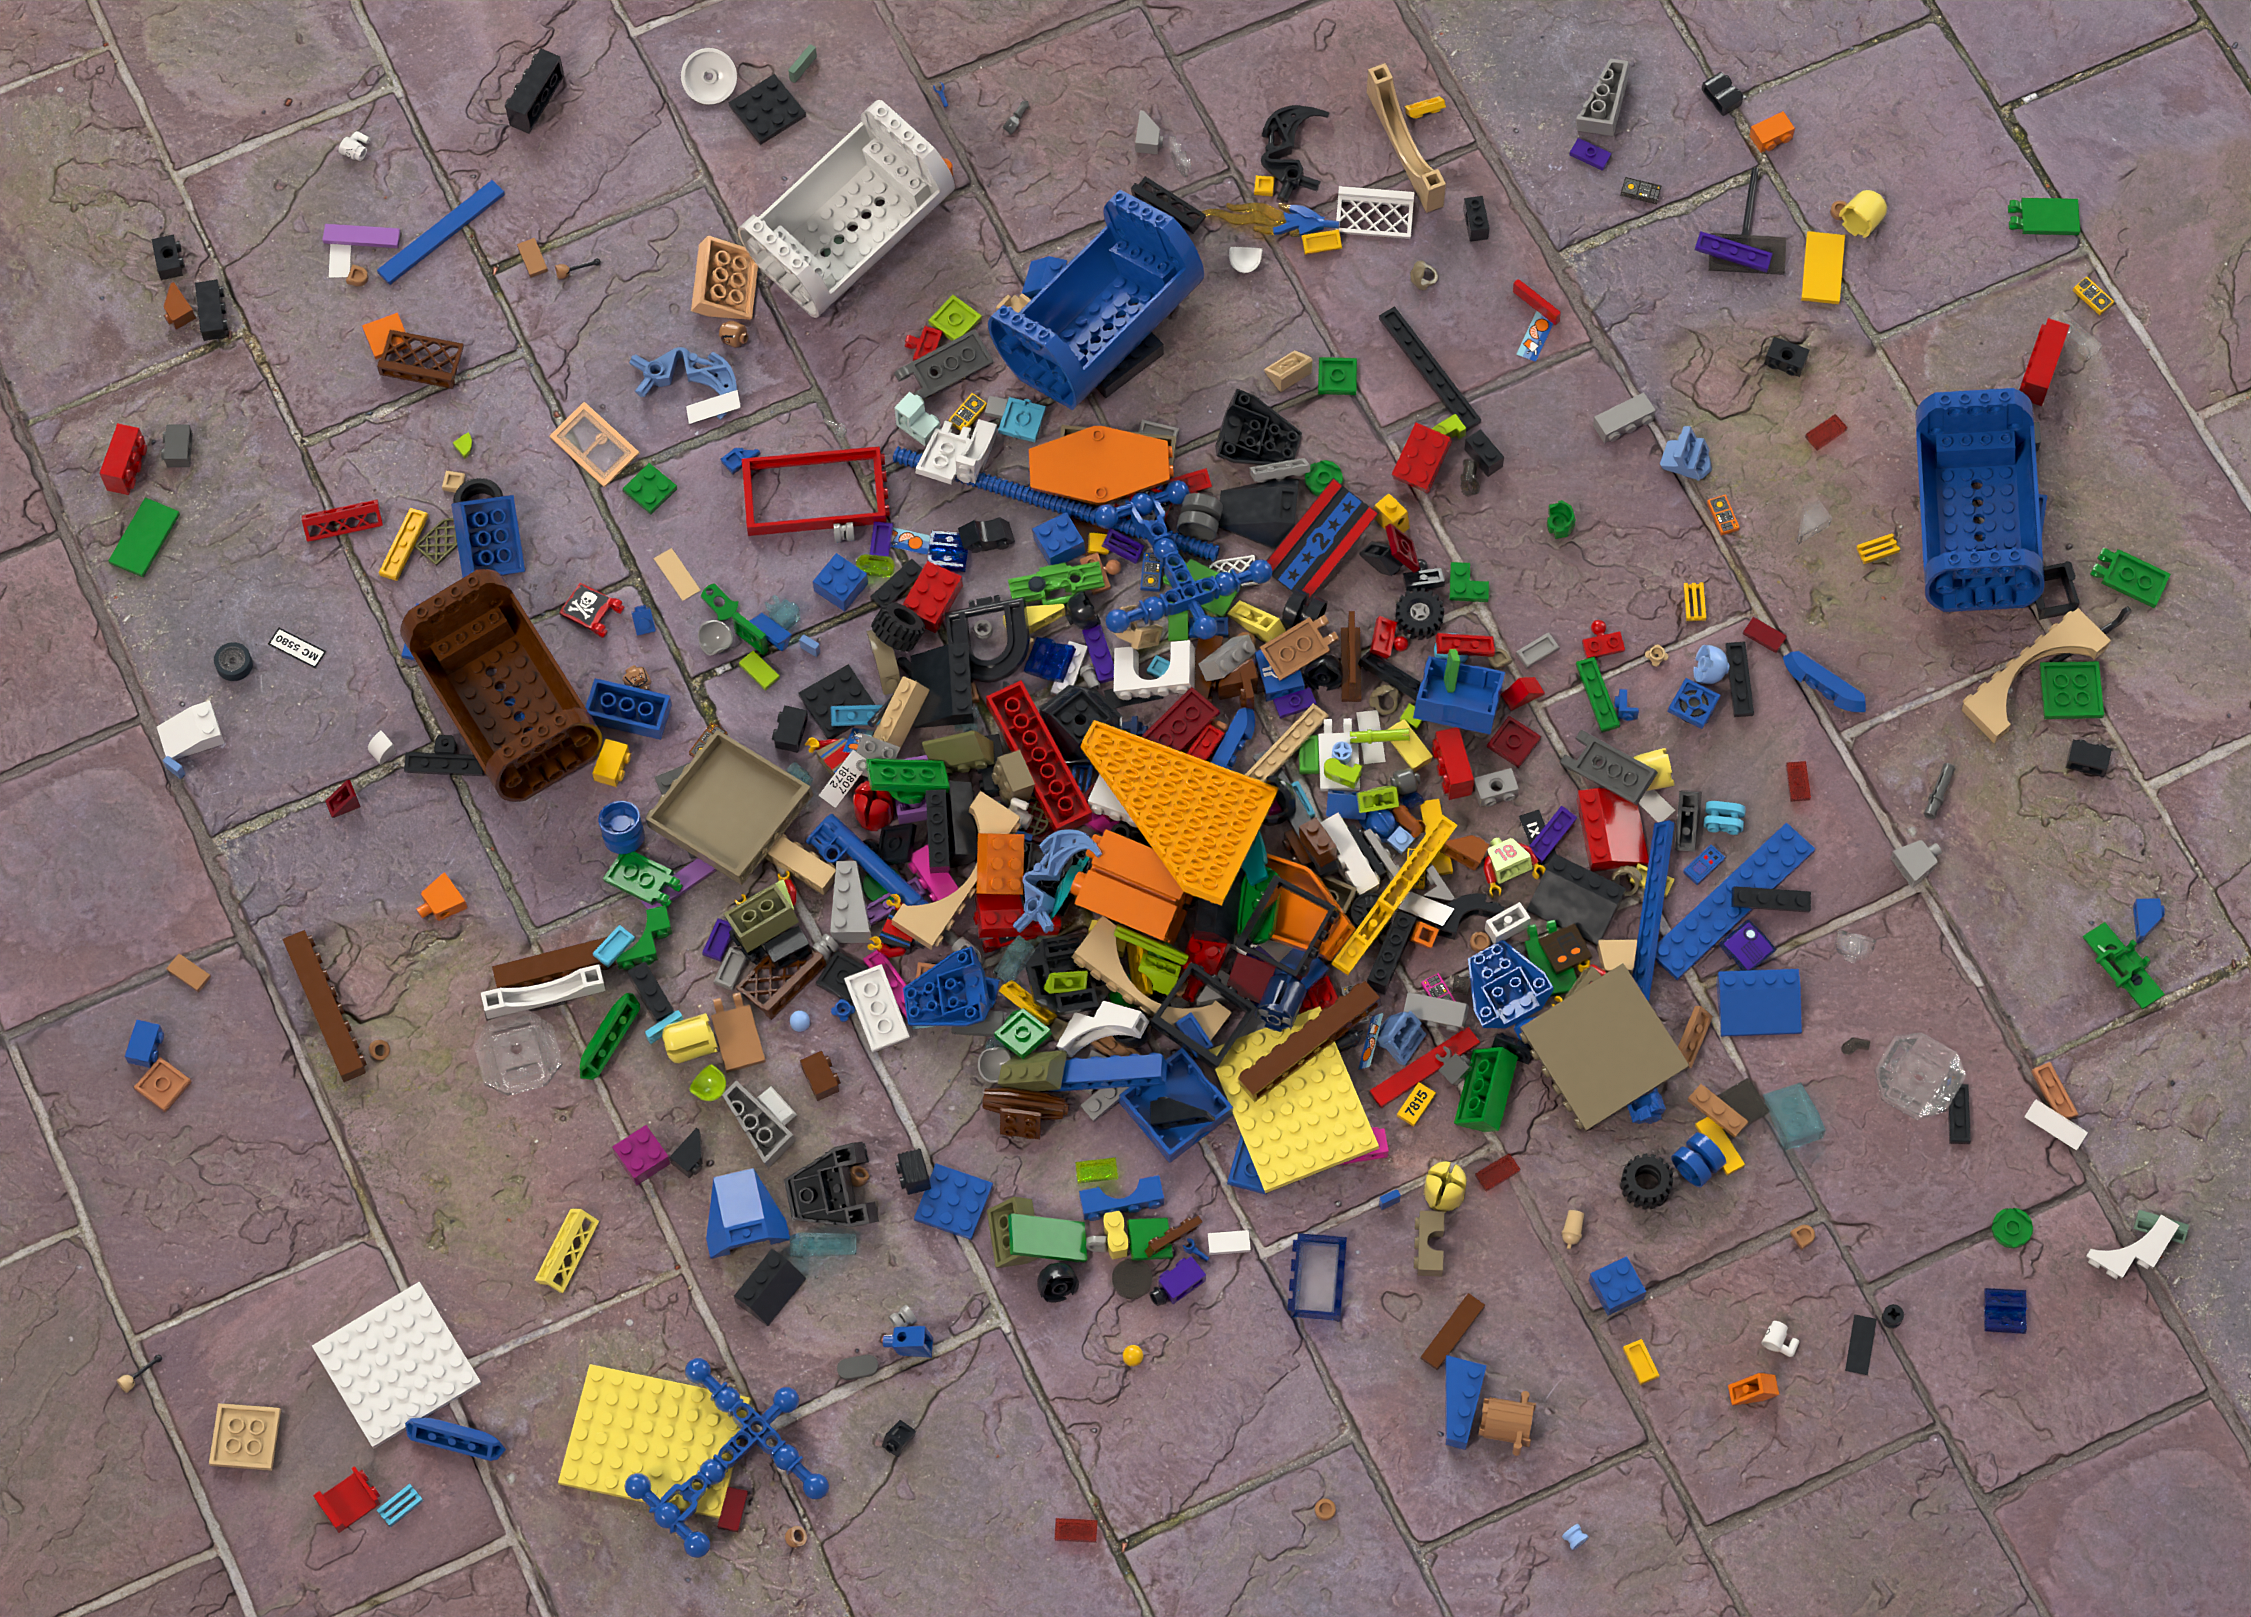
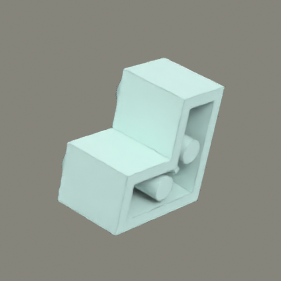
M909 392L894 407L896 425L926 447L935 429H940V422L936 416L925 412L923 399Z

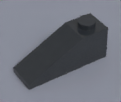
M1679 791L1675 850L1696 851L1702 791Z
M1159 1097L1157 1100L1150 1101L1151 1125L1158 1130L1215 1121V1117L1208 1111L1168 1097Z

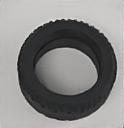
M473 478L460 485L454 495L453 503L465 502L476 494H487L494 498L502 497L503 493L495 482L485 478Z

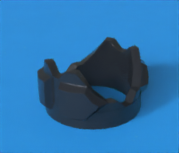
M1273 775L1267 776L1264 783L1278 787L1286 800L1285 811L1278 815H1267L1263 822L1266 826H1274L1285 822L1291 816L1295 808L1296 797L1289 783Z

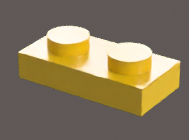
M1438 96L1404 107L1408 116L1420 118L1428 112L1437 113L1442 108H1445L1446 105L1445 100Z

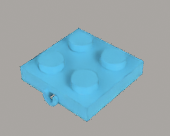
M1009 397L998 433L1035 443L1046 406L1032 403L1029 399L1023 401Z

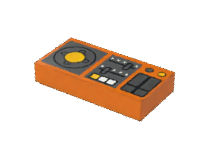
M1726 494L1707 501L1721 536L1739 530V524Z

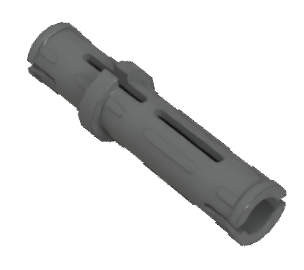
M1943 764L1935 788L1928 797L1929 802L1923 814L1928 819H1935L1940 805H1943L1944 794L1955 771L1952 764Z

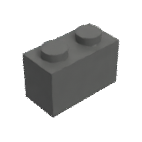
M189 424L166 425V432H163L165 449L161 450V458L165 461L167 467H190L193 432Z

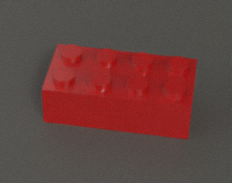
M2048 318L2046 325H2041L2019 391L2029 397L2033 404L2043 405L2070 327L2069 324Z

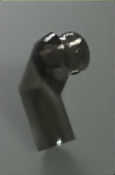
M1852 1037L1842 1045L1841 1050L1845 1055H1850L1857 1049L1869 1050L1870 1041Z

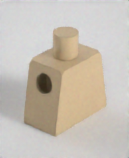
M1599 940L1597 951L1601 968L1608 973L1624 963L1632 976L1637 940Z

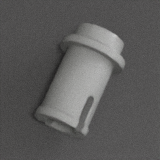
M1085 665L1080 669V676L1084 678L1089 689L1096 690L1100 687V683L1093 672L1094 667Z

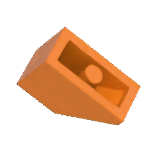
M1758 1373L1728 1385L1732 1405L1761 1402L1779 1395L1776 1377L1772 1374Z

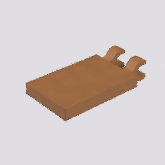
M1325 615L1314 622L1309 617L1260 647L1279 681L1330 652L1328 646L1339 640L1336 632L1329 634L1325 638L1319 633V628L1329 624Z
M740 992L732 994L736 1009L725 1012L721 998L713 999L716 1014L711 1015L727 1073L766 1062L750 1005H743Z

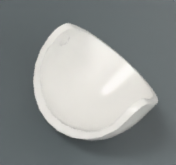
M1230 247L1229 259L1231 265L1242 273L1255 270L1261 262L1263 248Z

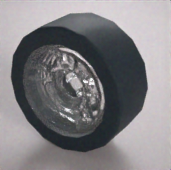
M229 642L222 645L214 655V665L217 672L225 680H242L252 670L253 660L249 650L243 644Z

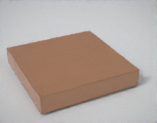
M159 1057L134 1086V1089L166 1112L192 1081Z

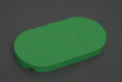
M1265 866L1268 878L1253 886L1249 884L1247 875L1243 879L1236 926L1239 935H1241L1273 876L1279 877L1269 867ZM1281 892L1252 945L1263 944L1273 936L1277 924Z

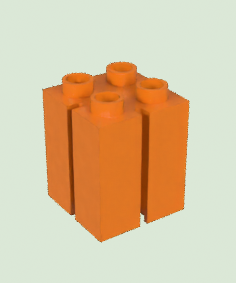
M1105 829L1103 836L1094 834L1091 839L1097 844L1102 855L1098 858L1094 852L1087 849L1086 856L1093 859L1091 862L1093 865L1087 874L1079 871L1074 878L1070 893L1077 896L1074 904L1174 945L1188 912L1183 910L1182 907L1184 903L1191 905L1194 896L1181 889L1154 849Z

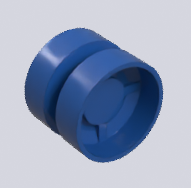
M615 801L609 803L601 810L598 822L604 844L608 850L617 854H628L637 850L642 845L645 839V832L639 810L634 804L628 801Z
M1696 1132L1686 1142V1147H1680L1671 1156V1161L1678 1172L1696 1187H1702L1712 1177L1711 1173H1717L1726 1164V1158L1718 1146L1707 1136Z

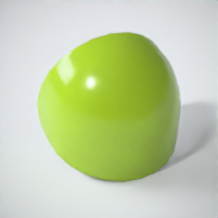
M710 1064L695 1077L689 1091L701 1100L714 1101L720 1098L725 1091V1077L719 1069Z

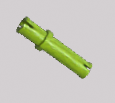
M1409 728L1350 731V737H1357L1351 738L1350 744L1410 741L1409 735L1403 736V734H1409Z

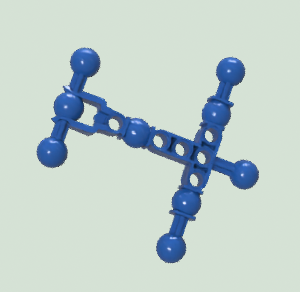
M1180 480L1170 482L1165 491L1157 494L1150 492V494L1144 492L1137 493L1130 501L1125 500L1124 505L1116 508L1109 504L1101 505L1094 515L1098 526L1108 529L1114 527L1119 518L1131 514V519L1137 532L1144 534L1152 545L1154 555L1161 561V566L1164 567L1165 575L1173 588L1165 592L1164 595L1159 594V598L1153 596L1148 597L1144 602L1140 600L1137 609L1128 612L1121 609L1110 611L1106 616V626L1111 632L1116 634L1126 631L1131 622L1143 619L1144 623L1148 624L1149 620L1157 621L1163 616L1175 615L1190 609L1195 619L1193 623L1194 634L1203 640L1210 639L1217 632V622L1213 617L1205 615L1201 605L1213 601L1214 598L1218 599L1219 595L1229 596L1234 591L1239 592L1240 585L1249 581L1258 584L1266 583L1272 576V567L1267 561L1260 559L1252 562L1246 571L1236 574L1232 568L1230 573L1220 572L1215 578L1211 576V578L1207 577L1194 581L1183 558L1179 555L1176 543L1170 539V534L1167 533L1164 523L1165 511L1161 506L1162 503L1168 501L1176 505L1182 504L1184 497L1190 494L1186 483ZM1153 510L1157 520L1148 521L1143 520L1141 517L1149 515Z
M694 1358L687 1363L685 1367L687 1379L694 1384H703L712 1393L711 1401L715 1402L718 1410L728 1413L729 1417L732 1416L733 1421L740 1430L719 1450L718 1455L715 1454L713 1459H708L701 1464L696 1475L692 1476L682 1485L674 1484L661 1497V1500L651 1491V1482L642 1473L630 1475L624 1485L628 1496L633 1499H642L650 1507L649 1513H654V1519L660 1527L670 1528V1534L676 1532L684 1540V1550L689 1556L694 1558L703 1557L710 1550V1540L702 1532H693L684 1522L696 1512L698 1501L706 1493V1489H710L711 1485L720 1483L728 1469L732 1468L756 1444L765 1453L770 1454V1457L773 1458L775 1465L779 1469L785 1470L787 1475L793 1472L803 1482V1491L807 1497L815 1500L821 1499L829 1491V1483L826 1477L817 1473L812 1474L801 1464L803 1457H799L797 1449L792 1445L786 1444L785 1440L781 1441L780 1435L770 1426L781 1413H790L798 1407V1393L790 1387L780 1388L774 1394V1404L760 1416L750 1405L743 1403V1399H740L737 1390L727 1387V1382L721 1385L712 1377L709 1363L702 1358ZM744 1410L748 1415L745 1418H740L736 1413ZM753 1425H760L762 1431L754 1432L751 1427ZM739 1439H744L748 1444L745 1447H740L736 1442ZM769 1439H774L777 1442V1445L775 1447H769L766 1444V1441ZM728 1453L732 1455L733 1459L731 1461H724L721 1456ZM699 1482L703 1485V1488L701 1490H694L692 1484ZM676 1494L683 1496V1499L690 1503V1506L682 1515L675 1504L668 1502Z

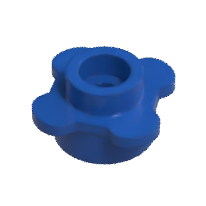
M840 999L835 1007L831 1009V1013L838 1016L841 1022H846L850 1014L855 1013V1007L850 1006L845 999Z

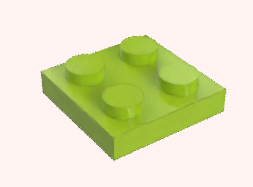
M952 295L928 320V323L935 329L943 331L942 334L953 341L970 332L982 320V315Z

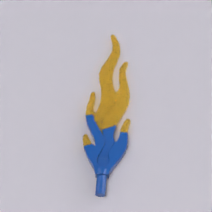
M1263 203L1226 204V207L1233 212H1252L1243 215L1233 214L1220 209L1201 211L1206 216H1217L1234 225L1261 224L1268 226H1253V231L1266 235H1279L1290 232L1291 237H1301L1318 230H1324V227L1339 229L1340 221L1325 220V217L1318 215L1305 206L1279 203L1278 207L1285 212Z

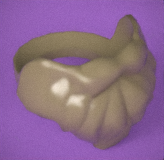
M1423 260L1417 261L1410 272L1411 282L1419 290H1426L1428 286L1434 285L1438 280L1436 270L1432 266L1427 265ZM1425 269L1433 272L1434 279L1432 281L1423 279Z
M1382 685L1371 693L1369 705L1370 707H1375L1380 714H1391L1397 708V699L1400 697V693L1393 686ZM1388 692L1394 704L1390 710H1383L1379 706L1378 695Z
M1628 865L1616 869L1610 881L1620 885V875L1631 874L1635 887L1631 891H1626L1625 896L1635 894L1639 888V881L1642 880L1640 872L1635 867Z

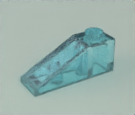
M797 1233L790 1236V1256L856 1255V1234Z

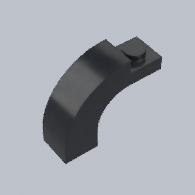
M1474 893L1458 897L1447 905L1454 908L1443 926L1437 925V929H1439L1437 936L1455 940L1458 928L1466 918L1471 916L1492 918L1503 912L1505 907L1497 902H1486V894Z

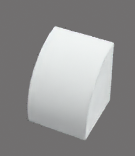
M379 731L368 745V751L380 765L396 754L392 742L382 731Z

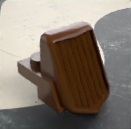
M1250 658L1219 681L1218 697L1220 700L1239 696L1241 708L1246 707L1254 711V694H1257L1258 683L1256 673L1257 662L1255 659Z

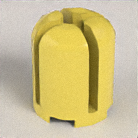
M706 1013L669 1024L663 1028L662 1038L665 1043L664 1046L668 1057L674 1063H682L718 1052L714 1034L710 1025H708L709 1019Z
M1447 1161L1435 1164L1428 1171L1424 1195L1429 1207L1435 1211L1446 1213V1211L1459 1208L1463 1202L1467 1180L1464 1171L1457 1164H1455L1452 1173H1449L1451 1162ZM1445 1188L1444 1193L1441 1196L1442 1189Z

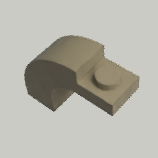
M872 630L866 631L870 649L877 666L883 694L895 693L901 680L893 648L877 638Z

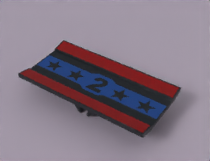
M1333 478L1266 560L1272 567V577L1292 593L1296 588L1309 593L1310 600L1379 513Z

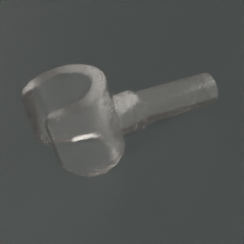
M827 418L823 420L824 423L835 429L834 434L836 436L845 437L847 429L843 423L837 424Z

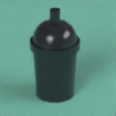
M1350 1029L1338 1038L1335 1043L1339 1053L1352 1047H1357L1361 1039L1360 1035L1364 1034V1031L1358 1032L1355 1029Z

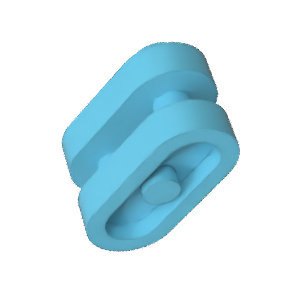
M1708 801L1705 812L1710 816L1704 818V827L1713 833L1723 831L1730 835H1738L1743 831L1744 821L1738 818L1745 816L1746 808L1737 803Z

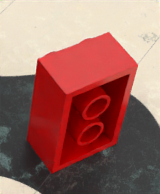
M1415 422L1391 474L1393 479L1428 494L1452 444L1451 437Z
M117 423L99 473L107 491L129 495L130 490L134 488L136 483L135 476L141 470V460L146 455L148 448L140 428Z
M927 561L902 605L914 611L922 619L925 629L937 633L945 619V612H949L963 587L962 576Z
M1455 727L1437 731L1435 739L1432 740L1433 747H1431L1433 758H1437L1438 765H1436L1438 776L1443 778L1441 783L1443 793L1447 794L1449 800L1472 795L1474 778L1459 728Z

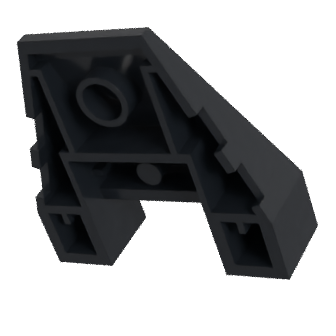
M863 1142L833 1147L829 1152L816 1158L812 1163L784 1179L792 1220L845 1227H856L879 1222L875 1202L856 1205L849 1172V1165L866 1162Z

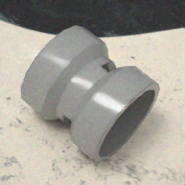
M847 522L845 525L840 523L833 524L835 543L842 542L843 540L855 541L853 522Z
M824 934L821 937V941L815 943L811 948L815 952L821 953L826 961L830 954L839 948V945L831 936Z
M907 1305L901 1307L898 1313H893L889 1316L894 1327H906L917 1322L915 1315Z

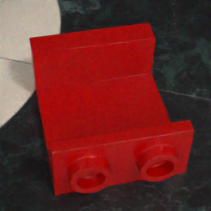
M355 1466L351 1468L353 1474L326 1493L322 1494L318 1491L313 1495L338 1533L380 1505L378 1500L380 1494L374 1486L371 1488L366 1483L369 1480L363 1470L358 1471Z

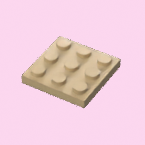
M218 1403L209 1465L272 1471L281 1409Z

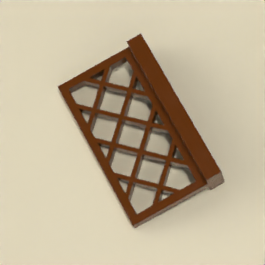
M390 330L382 358L377 365L379 375L453 389L464 344ZM393 336L402 338L404 342L394 347L392 344ZM415 340L420 341L422 345L412 350L409 343ZM437 344L440 349L431 354L427 347ZM407 346L410 352L401 357L397 350ZM457 348V353L449 357L446 350ZM425 349L428 356L419 360L416 353ZM393 352L398 356V359L393 362L386 360L387 356ZM444 353L447 359L438 364L434 357ZM414 356L417 361L416 363L408 365L404 362L405 359ZM432 359L435 366L430 369L425 368L423 363ZM450 362L453 368L451 373L444 372L441 367Z
M1349 611L1348 627H1341V664L1343 667L1341 698L1342 702H1361V666L1358 665L1361 658L1360 627H1355V611Z
M812 949V957L808 961L798 960L787 966L797 967V972L794 975H786L785 967L783 968V976H773V969L776 968L769 956H767L736 986V990L772 1020L827 963L821 953L815 952ZM769 969V977L759 978L761 970ZM783 980L781 988L773 989V981ZM769 982V989L759 990V983ZM749 983H755V991H746L743 988ZM769 994V1000L764 1005L759 1002V995Z

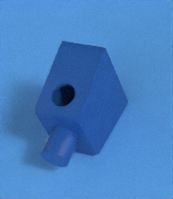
M925 1326L895 1327L893 1335L883 1336V1347H893L900 1356L932 1358L933 1336Z

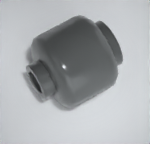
M1411 768L1395 771L1393 777H1390L1391 786L1397 787V793L1400 796L1415 793L1418 785L1421 784L1419 774L1414 773Z

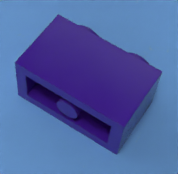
M1190 1256L1188 1259H1181L1171 1271L1166 1270L1159 1276L1158 1286L1166 1291L1168 1299L1172 1304H1175L1206 1281V1274Z

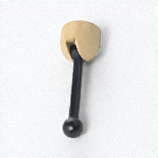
M160 1354L155 1355L151 1362L133 1376L123 1375L116 1380L125 1393H128L135 1385L134 1379L156 1362H161L162 1356Z

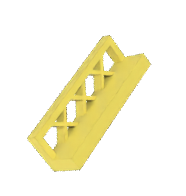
M570 1209L535 1281L539 1284L549 1285L558 1292L563 1293L599 1220L582 1209ZM584 1218L591 1222L586 1231L582 1229ZM579 1236L581 1244L579 1248L574 1249L573 1240ZM570 1254L572 1262L570 1266L565 1267L564 1258ZM561 1272L563 1280L559 1286L553 1280L556 1274Z

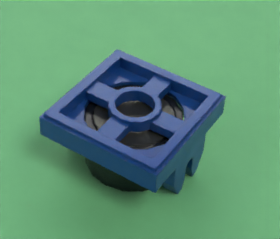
M1685 678L1667 712L1703 729L1704 725L1708 723L1710 716H1712L1721 695Z

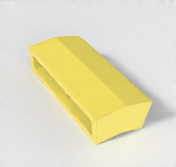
M1404 719L1388 730L1409 728V734H1403V736L1409 735L1410 741L1390 742L1415 773L1430 763L1433 756Z

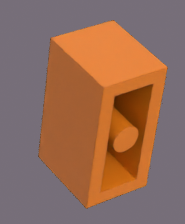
M1784 111L1751 126L1749 136L1760 153L1766 150L1774 149L1781 143L1789 142L1793 138L1795 127Z

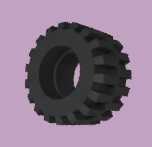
M893 602L884 603L871 624L872 631L877 638L887 646L903 652L913 650L925 631V624L914 611L904 605Z
M1646 1153L1641 1158L1637 1155L1634 1157V1160L1630 1159L1627 1166L1625 1165L1620 1184L1621 1189H1623L1622 1194L1624 1197L1627 1196L1629 1204L1634 1202V1207L1636 1208L1640 1205L1644 1210L1647 1209V1206H1650V1209H1655L1656 1205L1661 1206L1663 1201L1668 1199L1674 1178H1672V1170H1669L1670 1165L1668 1163L1664 1164V1159L1661 1157L1659 1160L1656 1159L1654 1154L1648 1157ZM1640 1174H1650L1657 1179L1659 1185L1654 1189L1646 1190L1636 1183L1635 1178Z

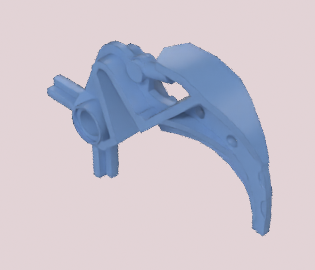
M683 347L674 348L650 362L635 354L629 362L632 366L643 371L644 380L635 390L640 397H645L653 385L658 387L671 385L679 358L684 360L688 382L692 381L713 388L719 395L737 390L736 379L731 366L723 357L714 352L708 355L711 362L698 357L695 353L690 354ZM696 363H699L706 366L710 365L712 367L695 369L693 366ZM727 412L717 415V418L722 420Z
M1060 830L1049 835L1039 845L1043 854H1045L1040 863L1034 865V870L1025 873L1023 876L1025 913L1013 924V927L1021 933L1033 920L1039 922L1045 933L1054 930V924L1049 914L1053 911L1055 898L1038 888L1036 884L1039 880L1060 881L1064 865L1074 854L1081 850L1089 849L1098 858L1102 855L1097 844L1086 833L1078 830Z

